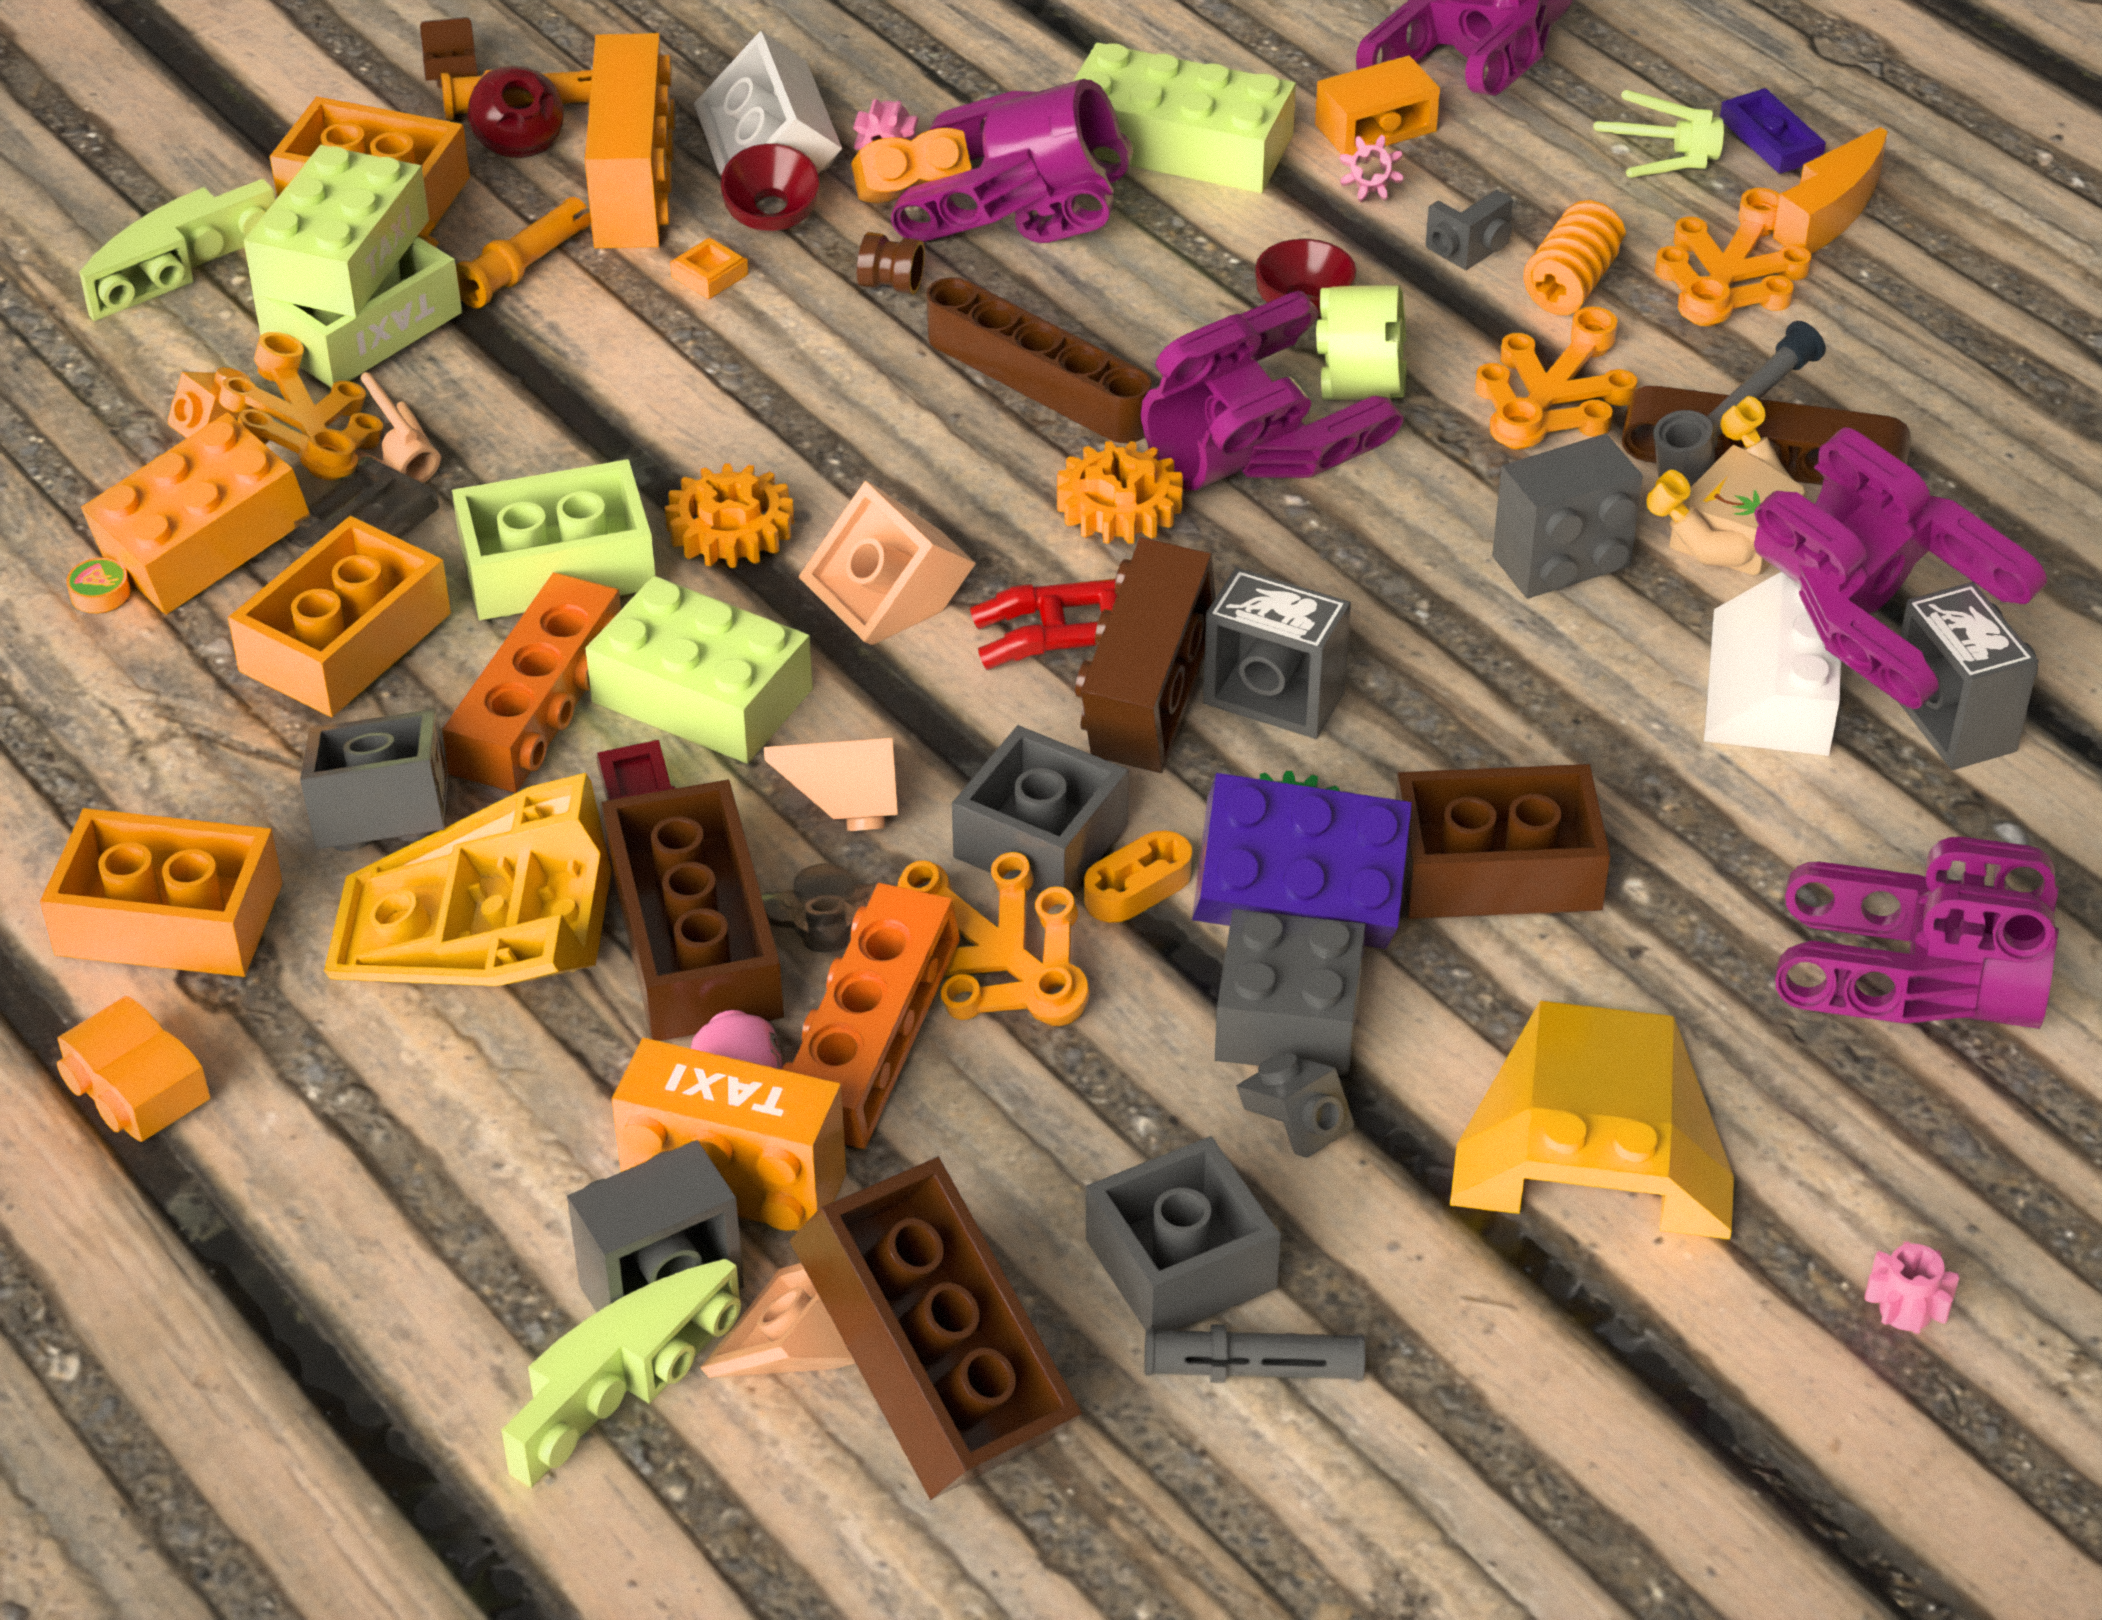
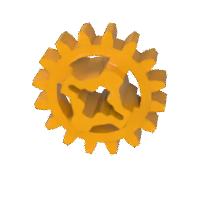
M1106 441L1104 451L1097 452L1095 449L1087 446L1083 448V460L1069 456L1066 459V470H1059L1057 473V511L1065 512V524L1067 526L1081 523V536L1085 538L1095 532L1102 533L1103 543L1109 544L1115 536L1124 537L1128 544H1133L1135 534L1142 532L1147 537L1153 539L1157 537V525L1171 528L1174 525V514H1181L1182 472H1174V460L1172 458L1158 461V449L1155 447L1141 453L1137 451L1136 442L1132 441L1126 445L1125 449L1124 447H1116L1112 441Z
M724 463L722 473L716 474L704 467L700 469L701 479L696 481L689 477H683L681 479V490H670L668 493L669 505L665 506L667 532H670L672 546H684V557L687 559L703 554L706 566L711 567L718 558L727 560L730 568H736L738 558L747 557L749 561L756 564L760 562V551L765 550L776 554L779 552V540H790L791 525L794 524L793 499L789 498V490L786 483L775 485V474L771 471L757 477L755 476L754 465L749 464L742 472H733L731 464Z

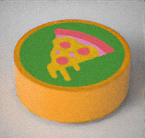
M94 558L81 562L69 572L66 579L72 604L83 612L105 613L121 606L130 595L131 589L126 568L120 562L113 559Z

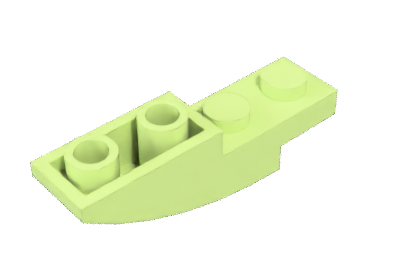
M260 179L214 197L203 187L157 208L129 225L96 252L80 270L89 316L93 321H96L194 282L191 268L244 248L246 236L275 202L273 188L264 179Z
M722 1259L689 1268L652 1282L588 1317L557 1340L528 1366L533 1399L502 1429L509 1474L532 1488L550 1468H557L566 1462L574 1451L577 1441L599 1418L605 1419L618 1408L626 1391L631 1392L650 1404L668 1384L679 1382L689 1371L694 1357L715 1336L720 1337L726 1334L738 1318L741 1302L737 1265L727 1259Z

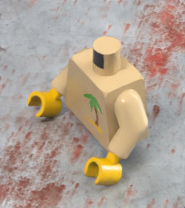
M1752 396L1745 397L1737 407L1732 406L1721 418L1720 427L1722 432L1732 440H1742L1745 447L1740 448L1732 445L1691 487L1684 475L1677 470L1666 471L1656 480V485L1648 493L1646 500L1647 507L1653 514L1661 517L1669 514L1672 517L1670 521V526L1672 527L1670 548L1692 555L1704 565L1725 566L1750 575H1760L1771 565L1756 554L1754 547L1758 527L1754 514L1756 507L1768 495L1777 490L1798 492L1807 499V492L1804 486L1794 481L1782 466L1768 438H1760L1756 431V428L1765 419V409L1757 398Z

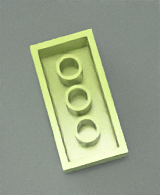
M1096 42L1073 80L1091 79L1098 83L1109 97L1118 118L1120 131L1132 143L1133 155L1129 164L1132 167L1263 193L1294 133L1296 82L1278 79L1270 74H1253L1228 69L1220 64H1202L1177 59L1170 54H1152L1127 49L1120 44ZM1098 147L1093 150L1099 160L1113 163L1121 161L1119 155L1111 148Z

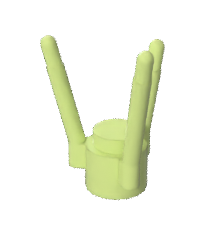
M1624 90L1622 92L1624 100L1685 118L1687 121L1678 120L1676 127L1596 121L1593 125L1594 130L1599 132L1674 139L1675 152L1684 153V157L1630 167L1626 170V175L1629 178L1685 168L1706 169L1707 159L1718 160L1723 146L1722 117H1712V110L1693 109L1631 90Z

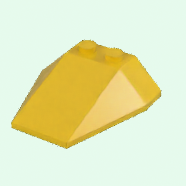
M587 773L527 787L445 827V830H439L347 875L324 968L327 976L335 980L501 986L537 980L596 966L612 870L592 781Z
M1540 1001L1457 1143L1450 1206L1520 1214L1524 1178L1659 1194L1662 1195L1660 1231L1730 1239L1734 1175L1674 1016Z

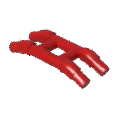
M1116 578L1033 587L1032 584L1017 585L996 593V597L970 607L972 619L979 630L1004 619L1009 621L1021 615L1035 614V611L1040 612L1042 625L1022 626L1005 633V637L978 648V653L985 669L990 670L1014 659L1019 661L1031 655L1044 654V651L1096 646L1095 633L1098 621L1067 624L1063 608L1099 604L1101 613L1104 609L1112 610L1117 598L1115 594Z

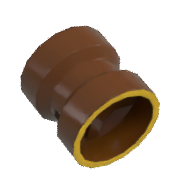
M867 232L861 242L857 259L858 285L874 289L879 288L882 284L890 285L898 293L914 295L920 286L925 261L923 241L904 238L900 242L890 241L884 234Z

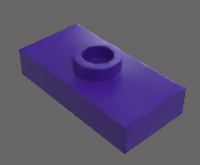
M1766 88L1722 101L1720 117H1722L1723 123L1777 173L1781 174L1802 167L1803 164L1824 155L1826 142Z

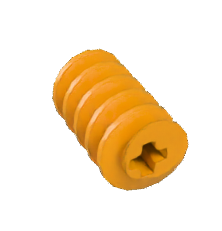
M1593 200L1578 201L1567 208L1524 268L1523 279L1526 291L1537 305L1555 315H1570L1579 310L1585 299L1619 254L1620 244L1626 236L1623 221L1616 212L1605 204Z

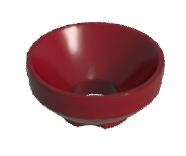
M505 66L488 72L474 86L468 102L467 117L473 134L484 147L505 157L524 158L542 153L554 144L563 126L564 109L559 91L546 76L536 70L523 66ZM521 87L531 93L534 101L527 108L515 109L504 102L502 95L509 88Z
M770 143L754 145L737 153L726 164L721 175V193L725 207L738 222L753 229L777 231L799 224L813 211L818 200L819 175L811 159L791 146ZM766 197H778L787 204L782 211L774 214L764 213L756 207V204Z
M1306 238L1282 241L1267 248L1257 259L1255 266L1257 291L1267 303L1289 293L1303 291L1306 295L1313 296L1309 297V299L1319 311L1317 318L1321 319V288L1354 286L1356 279L1355 262L1342 248L1325 241Z

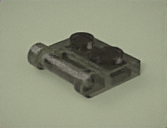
M365 456L358 460L353 474L347 476L307 507L310 514L294 521L295 530L285 537L289 542L300 548H305L307 545L313 547L347 517L352 516L401 539L439 509L437 491L371 457Z

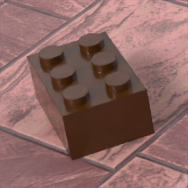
M1140 537L1132 559L1124 558L1120 563L1115 580V594L1117 598L1112 610L1104 609L1099 617L1095 633V644L1098 647L1092 662L1083 661L1079 669L1075 685V695L1078 698H1082L1083 710L1080 726L1081 730L1087 731L1090 753L1104 760L1162 774L1205 659L1206 612L1215 600L1216 594L1211 553Z
M1590 764L1397 773L1395 800L1412 802L1403 877V889L1409 919L1603 911L1610 852Z

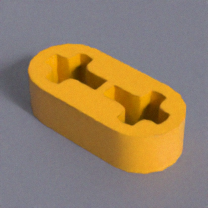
M1167 830L1154 831L1145 834L1094 863L1087 869L1084 876V904L1086 910L1091 916L1100 921L1108 923L1123 922L1180 891L1189 883L1192 876L1191 844L1185 837L1176 832Z

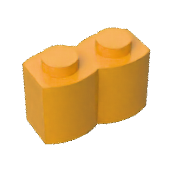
M953 128L932 129L918 135L912 141L894 137L879 139L860 149L851 162L858 198L868 203L893 201L898 199L910 187L972 169L964 131Z
M124 996L57 1037L63 1056L57 1062V1067L64 1082L77 1096L86 1092L95 1100L101 1117L115 1132L124 1129L132 1137L143 1142L211 1099L203 1067L196 1057L175 1036L163 1031L151 1014L131 997Z

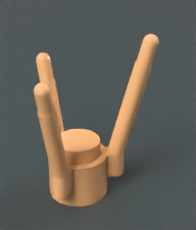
M369 372L363 373L361 376L362 382L394 426V429L390 430L382 441L383 461L358 448L354 451L358 456V463L377 472L387 484H393L399 478L408 485H419L426 482L438 470L442 456L429 442L407 403L401 401L397 404L396 408L372 374Z

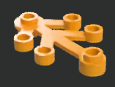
M1752 188L1742 194L1738 214L1739 221L1742 224L1724 253L1708 234V225L1704 220L1688 216L1676 221L1673 237L1675 246H1665L1657 251L1654 271L1661 279L1675 281L1682 292L1679 294L1677 306L1679 312L1686 319L1699 326H1712L1727 320L1732 315L1734 308L1759 303L1768 310L1781 311L1791 305L1794 289L1792 281L1802 280L1808 276L1811 253L1801 246L1790 245L1783 247L1779 252L1748 258L1759 238L1774 232L1779 200L1778 192L1768 188ZM1687 251H1693L1710 273L1709 276H1698L1689 265V254ZM1774 273L1778 274L1763 278L1761 283L1730 288L1733 282Z
M1585 307L1575 312L1571 327L1572 343L1547 373L1535 354V341L1532 337L1523 333H1511L1502 339L1500 360L1504 365L1498 363L1481 365L1476 371L1475 381L1476 393L1483 398L1491 399L1497 410L1491 416L1489 427L1490 433L1495 440L1512 449H1525L1540 443L1545 438L1547 432L1578 428L1582 434L1595 437L1610 431L1613 409L1609 404L1615 406L1627 405L1631 394L1636 391L1637 377L1630 371L1614 369L1608 371L1605 375L1572 379L1590 357L1603 356L1614 345L1617 318L1611 311L1601 307ZM1507 367L1517 369L1529 392L1526 398L1516 397L1509 385L1510 371ZM1602 397L1604 400H1588L1583 402L1580 407L1547 411L1553 404Z
M267 332L259 337L254 361L258 366L257 371L263 378L276 382L285 401L257 388L252 381L246 378L231 376L223 380L219 403L228 410L240 412L238 422L264 444H267L270 440L297 453L300 462L315 477L332 481L353 474L358 463V456L354 451L358 448L372 449L377 447L383 430V423L380 419L371 414L361 413L366 396L365 390L360 385L350 381H337L332 385L331 393L314 405L297 373L304 352L303 344L298 339L285 333ZM341 415L350 416L347 427L341 432L326 428ZM272 417L301 430L302 434L273 421Z
M1017 852L1004 853L996 858L991 866L992 878L997 890L1000 892L998 927L954 893L947 873L940 865L921 860L911 863L904 869L899 878L898 887L952 898L958 931L975 945L957 947L944 976L954 975L946 980L941 988L942 1001L951 1017L958 1020H968L984 1012L1027 1009L1035 1019L1047 1025L1064 1026L1074 1022L1081 1016L1089 999L1090 988L1082 970L1071 964V927L1077 921L1078 909L1069 890L1058 886L1050 887L1042 891L1036 899L1035 909L1042 926L1046 929L1043 963H1041L1025 950L1027 891L1033 885L1034 876L1029 862L1024 855ZM1012 870L1022 871L1016 878L1003 879L1005 874ZM930 881L928 885L921 888H916L918 885ZM1055 905H1066V908L1058 914L1047 913ZM1008 971L1020 982L980 987L978 981L968 974ZM1064 986V988L1056 994H1046L1049 990L1053 988ZM962 992L972 993L971 997L964 1002H953V999Z

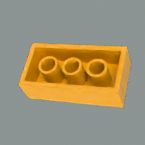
M659 33L596 34L585 150V167L594 248L659 247L660 225H670L669 193H672L671 161H674L673 130L676 129L675 100L670 99L669 87H672L671 55L661 54Z

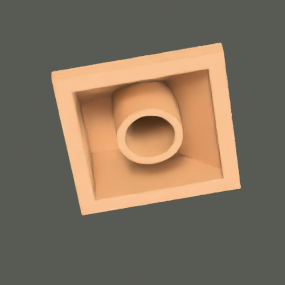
M864 481L803 569L799 578L865 643L874 645L942 612L976 563L941 530L872 483Z
M892 738L764 747L765 762L832 819H846L847 831L884 829V816L898 815Z
M801 1263L780 1268L700 1368L709 1378L829 1370L856 1363Z

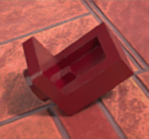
M659 740L597 752V765L607 801L676 789L675 786L670 784Z

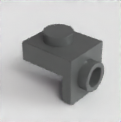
M1495 190L1463 212H1459L1441 201L1434 202L1428 207L1426 247L1467 271L1494 252L1500 251L1509 243L1512 233L1511 215L1513 198Z
M1281 1054L1262 1062L1258 1067V1073L1236 1085L1245 1110L1284 1122L1292 1149L1296 1155L1307 1158L1348 1133L1354 1127V1121L1336 1068L1306 1060L1294 1054Z

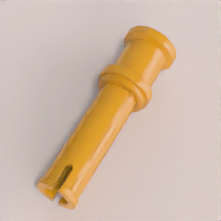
M491 69V70H485L484 75H486L488 72L492 71L493 69ZM592 70L541 73L556 86L563 104L590 102ZM441 73L445 120H454L456 114L468 113V102L474 86L484 75L452 78L449 73ZM521 87L509 88L502 95L504 102L512 108L530 106L534 101L531 93Z
M569 197L561 205L509 240H492L483 247L482 254L473 261H461L458 263L456 271L460 299L466 305L480 309L491 301L492 293L503 286L512 287L520 282L527 266L578 231L590 226V212L583 214L577 219L573 217L587 207L585 203L576 197Z

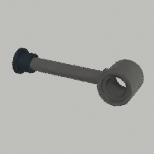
M1793 321L1786 328V336L1777 343L1776 353L1708 416L1696 411L1681 410L1662 417L1655 425L1653 431L1658 477L1660 478L1668 470H1677L1684 475L1691 487L1716 462L1715 448L1718 445L1717 438L1723 433L1720 427L1723 414L1732 406L1737 407L1747 396H1752L1759 400L1791 370H1800L1809 361L1815 362L1820 360L1825 355L1826 346L1819 332L1804 321Z

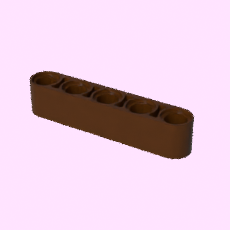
M948 277L939 279L928 287L926 294L928 340L934 348L1117 443H1129L1130 441L1138 442L1145 438L1141 421V409L1144 397L1152 389V380L1146 372L970 281Z
M1664 386L1641 387L1631 394L1627 404L1622 433V446L1635 459L1657 463L1653 431L1655 425L1662 417L1681 410L1696 411L1708 416L1729 395ZM1759 399L1765 409V419L1756 428V431L1760 438H1768L1782 466L1796 482L1823 485V474L1814 469L1819 460V448L1844 427L1854 429L1906 465L1909 464L1910 430L1898 418ZM1722 433L1717 438L1718 445L1715 448L1716 461L1732 445L1740 448L1745 447L1742 440H1732Z

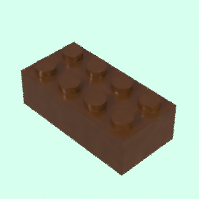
M730 780L602 801L608 857L651 1039L662 1041L695 1035L714 1016L730 1010H738L746 1014L759 1016L766 1021L784 1018L780 961Z
M939 1156L821 1207L789 1240L930 1500L1045 1444L1082 1414Z

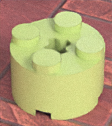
M1386 284L1321 288L1320 308L1322 320H1317L1316 339L1318 354H1325L1326 367H1322L1321 370L1323 400H1364L1371 396L1389 399L1404 397L1407 360H1403L1404 342H1406L1404 296L1400 285Z

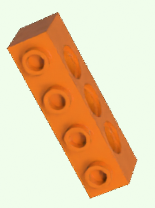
M554 572L551 574L442 728L449 775L517 793L530 772L537 771L544 761L547 747L559 730L563 731L567 728L572 719L574 707L586 690L590 691L585 648L620 612L619 589Z
M878 882L867 907L860 906L855 913L851 927V941L843 958L836 957L830 966L826 983L827 991L818 1010H810L805 1019L802 1029V1044L793 1063L787 1062L781 1069L841 1083L845 1145L866 1149L960 941L952 898Z

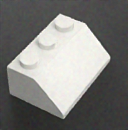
M760 31L694 102V107L720 177L724 167L733 156L754 145L770 143L791 146L811 159L818 174L829 168L834 162L836 155L842 150L807 61L763 31Z
M1783 572L1772 576L1714 609L1704 742L1829 756L1840 700L1841 660L1825 649L1799 597L1801 585Z

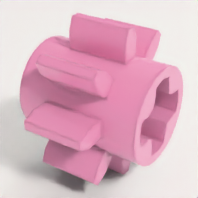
M873 99L869 114L858 111L853 129L858 132L854 148L860 150L867 144L883 138L894 137L912 141L917 137L915 129L918 117L909 116L906 108L901 105V101L880 102L877 99Z
M1383 135L1377 139L1375 145L1367 146L1358 136L1356 137V148L1358 151H1356L1354 156L1341 154L1339 157L1340 162L1345 166L1351 167L1352 173L1345 175L1340 180L1342 187H1347L1355 183L1359 188V202H1363L1366 199L1368 192H1378L1379 197L1386 201L1387 190L1385 187L1390 181L1396 184L1403 183V176L1399 172L1392 171L1391 166L1403 158L1402 152L1395 151L1388 154L1384 150L1385 136ZM1372 157L1379 158L1380 169L1385 171V174H1375L1371 181L1364 180L1363 169L1358 167V164H1368Z
M1904 1242L1891 1256L1881 1251L1876 1253L1872 1273L1869 1276L1865 1292V1301L1880 1303L1879 1309L1883 1316L1881 1321L1883 1324H1890L1901 1330L1920 1333V1330L1927 1326L1932 1318L1944 1324L1948 1321L1959 1281V1274L1944 1272L1945 1266L1941 1258V1251H1934L1921 1244Z

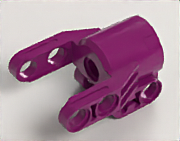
M1408 0L1362 39L1357 49L1356 68L1359 70L1376 65L1381 47V63L1408 55L1417 62L1437 44L1454 45L1457 51L1468 58L1465 69L1468 89L1472 93L1496 96L1544 56L1551 27L1567 12L1573 0ZM1411 23V37L1409 43H1407V29ZM1486 66L1488 67V73L1484 81V69Z
M1080 79L1039 92L1010 91L939 113L933 120L929 130L953 128L964 131L969 159L971 161L984 157L981 166L910 187L898 198L891 214V222L893 228L900 236L923 242L994 223L1013 212L1016 213L1015 224L1017 230L1025 238L1037 243H1049L1093 231L1104 226L1109 219L1114 204V190L1111 183L1116 182L1128 170L1133 155L1132 143L1120 131L1118 118L1109 97L1102 87L1091 79ZM1098 147L1111 148L1119 155L1121 161L1116 164L1103 163L1098 160L1093 150ZM954 193L967 194L976 201L977 208L973 210L961 209L955 205L950 195ZM1079 194L1092 195L1100 201L1102 209L1098 211L1085 210L1076 202L1075 196ZM908 206L921 207L930 215L931 221L926 223L916 222L909 218L904 208ZM1033 210H1037L1038 214L1033 215ZM1052 215L1050 221H1046L1044 216Z
M1303 291L1289 293L1242 314L1230 315L1172 341L1164 348L1156 360L1155 367L1163 376L1160 386L1148 391L1143 399L1141 409V421L1148 448L1155 447L1158 449V461L1167 458L1174 460V472H1182L1183 489L1187 491L1199 490L1241 470L1246 477L1310 478L1384 444L1401 428L1404 416L1389 398L1371 396L1306 426L1301 420L1310 410L1312 401L1293 377H1284L1273 382L1257 362L1295 345L1298 338L1314 324L1319 311Z
M1844 427L1819 448V460L1814 469L1823 474L1824 480L1816 503L1813 504L1798 492L1779 490L1772 492L1756 507L1754 512L1758 523L1754 547L1757 555L1801 585L1799 597L1828 652L1902 705L1918 709L1937 692L1939 688L1938 679L1927 665L1922 651L1870 615L1887 603L1899 590L1911 573L1914 565L1930 551L2000 601L2018 604L2029 603L2046 586L2047 576L2040 563L2025 549L1955 501L1931 496L1923 479L1912 468L1861 433Z
M1948 837L1938 841L1930 849L1927 856L1926 877L1918 874L1821 861L1807 862L1799 865L1790 873L1786 883V906L1792 916L1810 928L1910 941L1909 953H1901L1821 941H1807L1788 948L1780 956L1776 967V990L1781 999L1790 1006L1804 1010L1904 1024L1964 1018L2040 1029L2045 1018L2059 934V927L2055 926V907L2059 886L2055 885V865L2048 854L2033 846L1968 837ZM1952 861L1965 862L1966 871L1963 872L1961 880L1948 878V870L1952 865ZM1987 864H1995L1994 886L1985 885ZM2030 867L2040 872L2044 881L2036 890L2019 892L2008 886L2005 878L2013 869ZM1809 882H1818L1830 888L1834 898L1827 905L1812 907L1800 901L1797 896V890ZM1876 891H1885L1898 899L1900 907L1890 915L1878 916L1866 910L1862 902L1868 894ZM1801 962H1810L1822 968L1826 978L1817 986L1803 987L1794 983L1787 972L1793 965ZM1868 972H1880L1890 977L1895 987L1886 995L1872 997L1859 990L1856 981Z

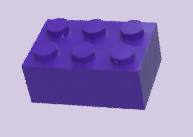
M1216 773L1207 798L1192 920L1230 926L1232 911L1237 909L1365 923L1364 946L1386 949L1398 928L1412 802Z

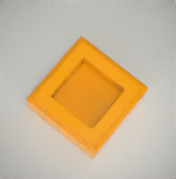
M710 237L670 261L671 277L708 299H711L748 275L747 259Z

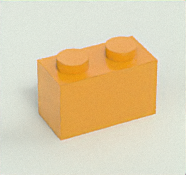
M1410 55L1317 81L1315 125L1341 154L1353 156L1358 151L1356 148V137L1358 136L1367 146L1375 145L1377 139L1383 135L1385 136V146L1430 134L1437 131L1440 87Z

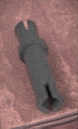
M1211 1324L1210 1332L1153 1330V1328H1146L1145 1376H1152L1153 1374L1209 1375L1210 1383H1225L1226 1376L1355 1379V1381H1363L1365 1339L1363 1334L1359 1333L1355 1335L1227 1332L1226 1325Z

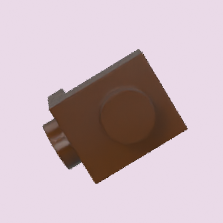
M469 17L428 20L420 23L426 81L437 80V87L442 88L441 73H449L452 78L478 76L472 23Z

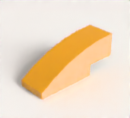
M1879 127L1803 164L1800 184L1779 194L1773 239L1783 246H1801L1812 254L1843 233L1863 212L1874 194L1881 173L1888 131Z

